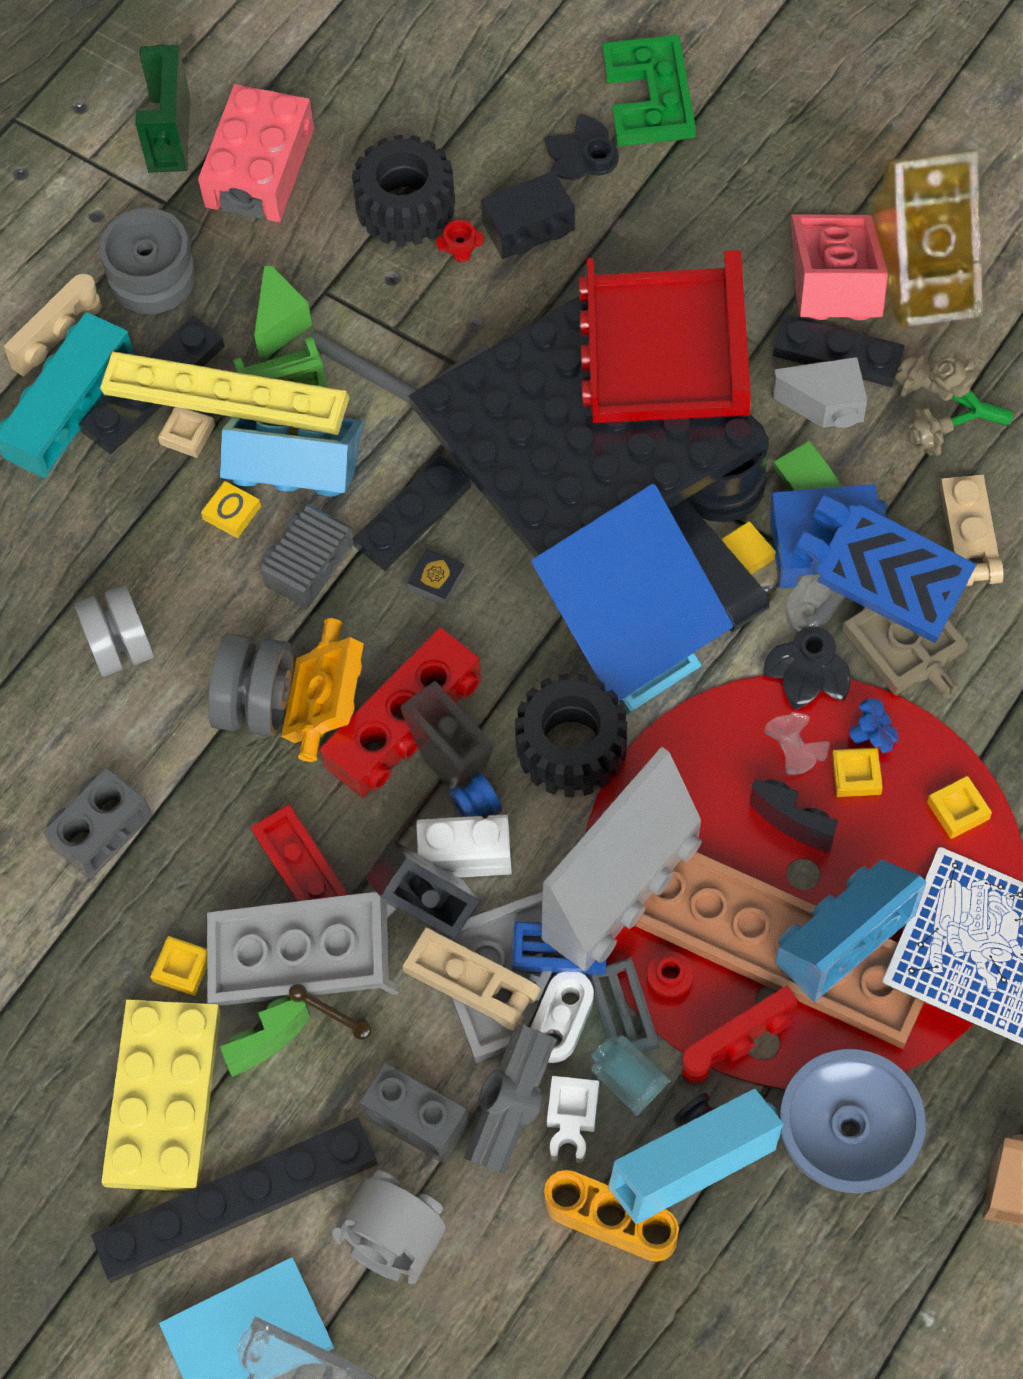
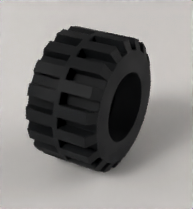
M403 135L394 136L392 141H387L384 138L378 141L376 148L369 146L364 150L365 157H359L355 163L356 170H353L352 181L356 211L362 227L367 226V233L373 238L380 235V241L389 244L391 240L396 241L397 246H406V242L413 241L414 245L423 243L422 239L425 237L431 240L438 236L437 229L444 230L446 225L449 224L448 218H453L455 211L453 172L450 160L446 159V153L442 149L435 150V143L429 140L422 143L420 142V137L412 135L410 139H403ZM404 186L419 189L407 195L389 193L393 189Z
M568 673L559 674V681L554 683L550 678L541 681L540 691L532 687L526 693L527 702L521 701L517 709L518 718H515V738L520 766L525 774L530 772L531 782L537 787L543 782L546 783V792L554 795L558 789L564 790L565 797H574L575 790H582L584 796L592 794L593 785L598 784L601 789L610 783V773L615 777L621 770V760L625 761L627 753L626 711L623 704L618 705V695L613 690L605 693V683L598 679L591 684L588 683V675L578 674L577 680H569ZM565 722L582 723L590 727L597 735L592 742L577 749L558 747L546 737L551 729Z

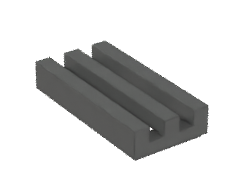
M632 958L607 964L605 975L588 974L614 1060H622L624 1056L630 1054L633 1056L642 1054L641 1051L660 1048ZM622 971L626 972L646 1034V1038L640 1040L637 1039L617 973ZM608 976L629 1042L627 1044L620 1045L599 978Z

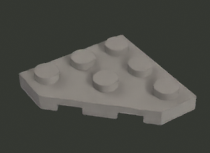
M543 892L468 918L455 939L438 929L434 930V932L512 971L514 921L542 923ZM523 936V942L546 943L542 940V936ZM522 953V957L562 958L563 956L544 953ZM512 971L530 980L541 990L533 1004L528 1003L522 1013L525 1017L522 1025L530 1027L547 987L553 978L554 973L552 971ZM501 987L495 999L507 1004L512 993ZM451 997L475 1063L505 1053L513 1031L503 1027L495 1019Z

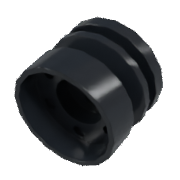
M751 414L748 415L765 433L764 427ZM768 449L686 499L700 516L708 521L728 522L745 517L757 508L764 497Z

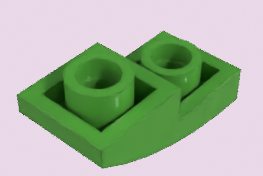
M810 441L772 462L788 491L842 487L833 471Z
M288 996L272 1001L268 1004L266 1010L258 1012L264 1030L259 1032L246 1030L237 1033L229 1039V1043L220 1046L232 1077L251 1069L277 1053L302 1030L310 1020L305 1002H294Z

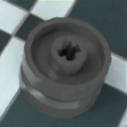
M137 208L122 213L107 225L100 237L99 254L113 297L124 308L139 314H159L174 309L188 298L195 286L196 267L185 228L174 215L157 208Z
M226 633L223 636L216 651L209 686L208 711L212 728L238 732L246 722L251 734L269 737L278 736L284 723L292 683L293 650L291 643L264 639L256 649L252 637Z

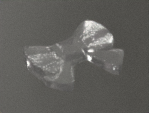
M793 712L791 715L779 716L768 722L764 729L767 735L778 740L786 755L785 771L787 774L805 773L815 765L817 759L825 761L830 747L829 742L804 744L799 735L809 722L810 718L808 715Z

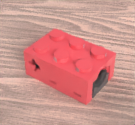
M234 84L198 177L206 208L218 210L221 207L222 211L264 219V216H267V220L281 223L315 129L309 98Z

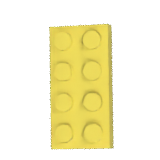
M126 1000L101 1181L104 1187L189 1192L200 1187L221 1012L218 1004Z

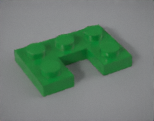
M670 35L602 43V57L607 84L646 80L649 101L612 105V119L617 147L695 138L696 126L680 36Z

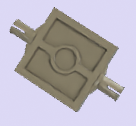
M866 607L862 612L844 622L843 632L894 695L899 694L914 683L926 679L932 682L943 698H947L949 694H953L958 689V685L955 684L943 668L946 663L964 653L968 643L949 620L936 643Z

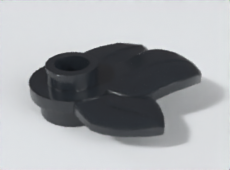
M579 115L575 125V135L545 137V145L549 156L556 161L551 168V172L555 171L559 178L576 180L588 174L606 175L612 172L618 165L619 153L614 144L608 139L607 128L590 116Z
M809 626L803 628L795 635L792 642L773 648L765 660L763 675L776 679L784 678V692L794 710L801 709L812 702L820 694L821 690L836 700L844 701L850 687L849 667L835 653L836 644L833 636L822 627ZM815 640L821 644L822 650L819 653L813 654L807 651L805 645L809 641Z

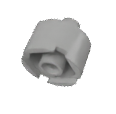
M376 1170L372 1178L364 1179L332 1230V1235L339 1245H341L345 1238L354 1246L350 1256L368 1269L394 1281H398L401 1274L409 1275L408 1284H414L419 1279L446 1232L445 1223L440 1218L444 1209L434 1198L425 1194H418L416 1197L400 1188L401 1184L395 1177L384 1171Z

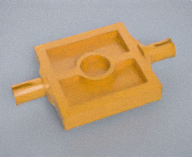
M333 618L324 620L322 638L318 646L310 653L296 658L282 729V738L293 743L302 741L298 758L306 762L317 761L319 742L323 734L349 724L354 712L353 700L357 678L362 669L361 656L364 643L352 637L339 641L343 623Z

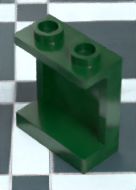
M179 45L141 46L139 56L150 100L152 103H160V110H136L135 125L148 173L187 171L190 92Z

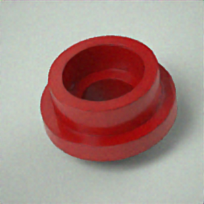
M673 951L662 952L656 955L648 965V983L651 989L660 996L667 998L681 996L689 990L693 982V967L690 961L680 953ZM666 967H674L678 970L679 975L674 979H667L662 975V970Z

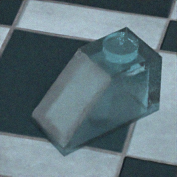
M623 1034L616 1041L609 1036L591 1055L596 1063L590 1070L636 1116L671 1081Z

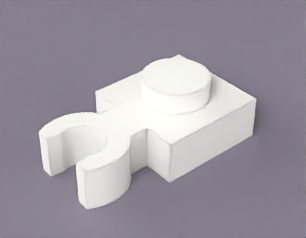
M552 1076L547 1127L560 1128V1131L552 1137L550 1142V1157L552 1161L558 1160L559 1148L563 1144L569 1143L577 1149L576 1163L582 1164L584 1162L586 1143L580 1131L594 1132L599 1081Z

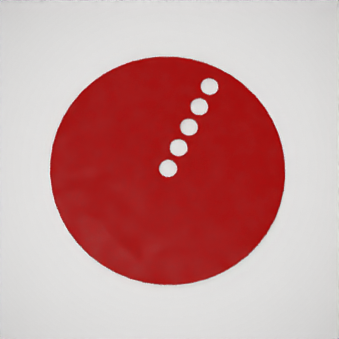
M764 675L733 681L709 689L684 701L651 724L627 748L625 761L621 760L620 772L616 777L610 773V783L600 789L586 828L587 833L657 751L663 747L670 752L701 818L699 839L702 842L697 852L815 906L829 895L837 898L848 888L846 882L858 869L863 866L871 869L881 859L916 873L925 880L940 847L1023 882V843L1015 817L1001 788L976 753L952 729L926 710L884 689L850 679L849 691L844 701L836 700L821 690L820 694L812 702L798 710H794L786 698L783 686L784 678L776 679ZM868 698L878 699L883 703L884 711L890 716L892 724L889 726L897 729L899 741L893 744L892 751L882 753L878 747L883 787L881 795L836 797L832 752L833 750L876 748L870 739L856 744L852 740L849 730L851 727L858 725L859 718L863 716L860 703ZM968 776L992 814L989 820L950 839L927 801L929 795ZM754 779L764 782L770 779L781 781L787 784L790 789L799 791L796 808L801 810L816 808L826 812L830 818L837 819V828L830 853L813 848L786 835L760 816L750 805ZM799 859H807L815 863L820 871V880L817 885L807 890L797 889L792 886L786 875L787 868L792 862ZM906 924L889 939L899 943ZM633 926L631 929L623 927L614 938L617 940L613 951L606 958V965L632 958L655 1033L683 1054L689 1046L756 1005V995L765 986L636 926ZM673 951L680 953L690 961L693 967L692 985L681 996L674 998L660 996L651 989L648 983V965L656 955L662 952ZM666 967L662 970V975L667 979H674L679 975V972L674 967ZM619 972L617 976L625 1001L639 1016L626 972ZM798 1001L795 1015L792 1016L794 1021L782 1032L776 1034L780 1040V1050L775 1057L769 1060H758L747 1053L737 1060H731L730 1057H727L711 1067V1069L752 1084L786 1090L793 1076L812 1059L831 1051L857 1049L878 1054L906 1072L930 1060L952 1045L974 1023L924 1002L904 1048L901 1049Z

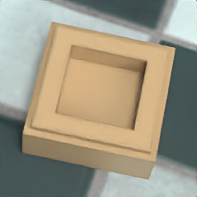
M174 407L158 436L159 443L162 446L198 458L215 427L214 418L194 410Z

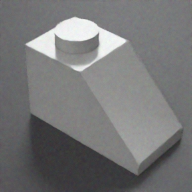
M857 357L774 369L773 399L822 428L832 426L846 428L856 423L864 422L868 399Z

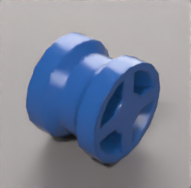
M481 773L471 777L470 784L465 787L456 786L448 791L450 800L460 817H484L487 814L496 815L502 811L495 791Z

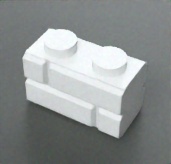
M508 814L490 815L487 819H483L482 816L417 820L418 855L458 878L512 874Z

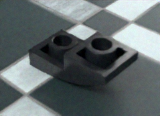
M754 779L750 805L760 816L786 835L813 848L830 853L837 828V819L830 818L826 812L816 808H805L804 810L796 808L799 791L790 789L787 784L781 781L770 779L764 782Z

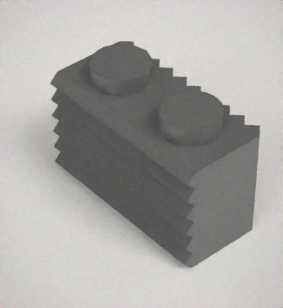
M309 504L305 506L304 511L300 515L296 513L290 518L285 527V537L281 539V542L276 547L271 546L268 548L261 560V572L265 586L268 589H272L275 593H280L283 597H287L290 601H294L297 605H301L304 609L309 608L354 545L352 527Z

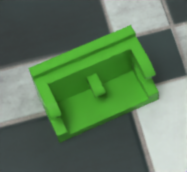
M313 337L304 339L306 343L305 350L248 367H244L241 358L233 360L235 372L327 387L323 363Z

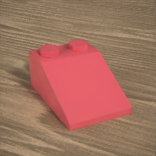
M791 214L795 290L800 317H809L814 320H825L829 317H849L854 320L883 317L888 272L872 215Z

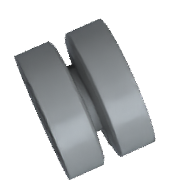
M126 584L105 591L104 595L108 611L104 612L95 596L74 603L102 677L123 670L124 666L120 654L123 650L134 666L154 658Z

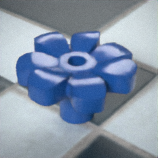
M868 698L862 701L860 709L863 716L859 718V724L851 727L849 730L852 740L859 744L870 739L871 743L876 748L879 747L882 753L892 751L893 744L899 741L898 731L896 728L889 726L892 724V721L887 712L884 711L883 703L875 698Z

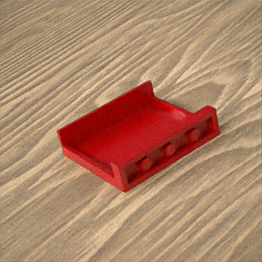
M741 250L724 251V268L595 275L593 258H587V276H579L580 302H588V310H580L581 336H589V344L581 345L582 371H590V380H582L583 406H592L593 423L750 415V376Z

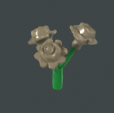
M925 350L918 357L910 354L907 355V359H904L897 369L898 372L895 378L903 386L901 389L902 397L905 398L910 392L923 387L932 394L940 395L944 401L953 399L969 408L968 412L953 418L944 416L939 419L933 416L927 407L915 409V420L908 425L909 439L916 446L917 450L925 449L928 455H941L944 434L952 432L954 426L975 418L1008 426L1012 421V410L982 402L970 390V384L976 380V374L972 372L976 368V363L973 360L965 359L962 353H956L953 357H943L940 362L936 363L933 371L930 372L931 367L930 363H928L930 352Z

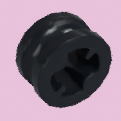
M704 1093L687 1103L675 1115L673 1120L677 1125H685L718 1107L712 1108L709 1105L710 1097L707 1093Z

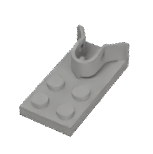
M377 892L207 912V1003L224 1006L276 1000L282 997H289L290 987L297 983L306 987L307 993L312 996L381 988L392 995L398 994V985L389 980L387 918L396 910V906L381 898Z

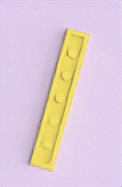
M114 351L111 353L100 386L104 395L334 435L339 434L350 398L345 390Z

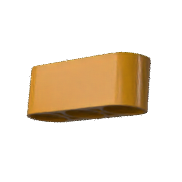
M570 1170L557 1171L547 1180L544 1189L546 1211L559 1224L649 1261H663L675 1251L679 1227L676 1218L668 1210L665 1209L636 1225L609 1190V1185ZM570 1188L576 1191L580 1198L574 1205L563 1207L555 1203L553 1196L560 1189ZM613 1206L620 1209L625 1217L619 1224L609 1226L602 1223L597 1215L603 1208ZM651 1225H660L668 1231L670 1237L663 1244L656 1245L646 1241L643 1232Z

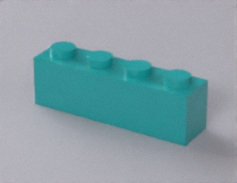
M85 312L77 324H73L69 328L65 341L55 355L53 354L47 358L39 377L32 386H28L23 391L19 404L11 415L1 421L0 452L3 459L44 479L79 432L80 427L78 423L104 397L100 386L112 351L134 355L128 331L88 312Z

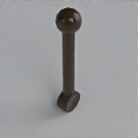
M297 983L290 987L289 997L292 1001H303L349 1027L354 1037L359 1040H364L370 1036L371 1027L366 1020L358 1019L355 1021L308 994L306 987L302 984Z

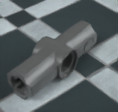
M516 1023L499 1069L491 1072L481 1087L479 1106L482 1112L465 1153V1159L505 1174L523 1126L531 1124L540 1110L542 1091L539 1084L557 1039Z

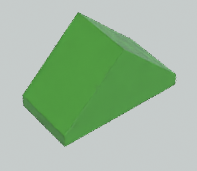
M264 266L254 333L259 357L268 358L313 326L308 302L273 266Z

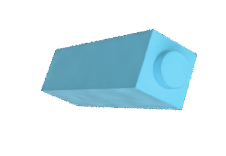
M754 1088L615 1160L608 1188L637 1225L775 1151L784 1123L781 1121L777 1109L771 1103L766 1102Z

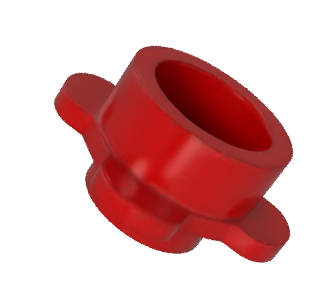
M454 220L446 225L443 236H439L436 240V246L439 251H447L454 255L457 262H466L471 258L470 253L476 247L483 245L484 235L480 231H475L474 226L470 222Z

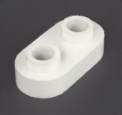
M561 972L552 978L531 1025L532 1029L547 1035L556 1034L562 1039L559 1045L554 1046L548 1061L549 1063L564 1061L573 1053L593 1006V986L590 980L580 972ZM567 993H574L579 997V1000L575 1004L568 1005L562 1001V997Z

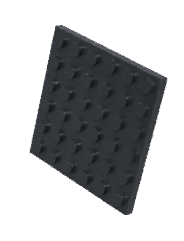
M580 295L408 395L410 406L534 557L542 554L651 484L656 485L670 509L769 448V438L749 416L593 423L592 406H583L582 380H590V371H582L581 345L589 344V336H581L580 310H588V302H580Z

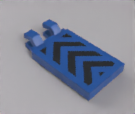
M823 495L811 520L835 532L831 543L828 546L824 540L803 531L792 556L815 568V571L821 574L817 581L818 583L936 643L977 564L861 504L858 507L851 504L848 510L844 504Z

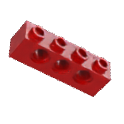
M440 627L350 718L349 724L342 726L320 748L324 767L362 799L372 789L374 791L380 789L391 776V769L402 758L405 760L409 759L418 750L422 742L421 738L432 727L437 729L445 723L451 714V708L461 697L468 698L475 692L481 682L480 658ZM434 680L445 683L438 689L425 687L428 682ZM408 710L415 713L414 716L406 720L395 718L401 711ZM372 741L385 743L381 749L376 751L365 749V746Z

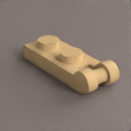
M79 274L72 278L3 346L13 370L24 377L33 367L39 366L45 360L47 354L62 339H65L69 328L73 324H77L85 312L95 316L101 311L102 304L99 295L96 293L97 288L94 279L90 275Z
M984 475L941 478L939 488L950 550L969 561L972 559H983V563L977 564L966 586H972L973 581L987 580L988 584L1002 583L1003 564L998 554Z
M425 927L403 965L404 973L495 1019L496 1022L511 1031H514L516 1023H523L525 1017L522 1013L528 1003L533 1004L541 991L530 980ZM501 987L512 993L507 1004L495 999Z

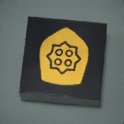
M426 549L407 582L408 590L447 606L465 573V565Z

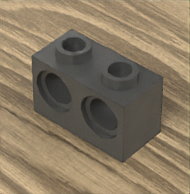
M105 768L97 777L89 778L82 785L78 797L66 809L58 810L51 817L47 829L43 833L51 848L91 881L152 817L145 798ZM110 800L120 801L118 806L112 810H101L102 806ZM80 832L89 833L84 841L76 844L70 843L75 834Z
M387 1063L383 1064L360 1101L363 1116L366 1120L443 1164H446L469 1126L466 1108Z

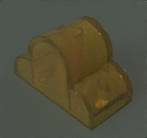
M972 149L889 160L884 174V191L879 192L875 199L874 225L888 272L890 297L898 323L902 327L983 316L977 151Z

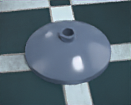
M842 1049L831 1051L812 1059L793 1076L785 1090L781 1103L780 1119L784 1123L781 1128V1135L790 1157L809 1178L836 1191L866 1193L882 1189L898 1180L909 1170L922 1148L926 1131V1117L923 1102L917 1088L907 1074L896 1064L869 1051ZM852 1123L857 1127L858 1133L854 1136H847L842 1132L841 1125Z

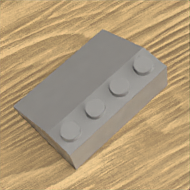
M663 747L657 751L543 882L542 940L585 972L595 960L602 963L610 955L617 943V940L614 938L624 926L631 929L639 921L645 911L643 904L652 893L657 896L660 895L671 882L674 875L671 871L680 860L685 863L688 862L701 845L702 840L699 839L701 818L670 752Z

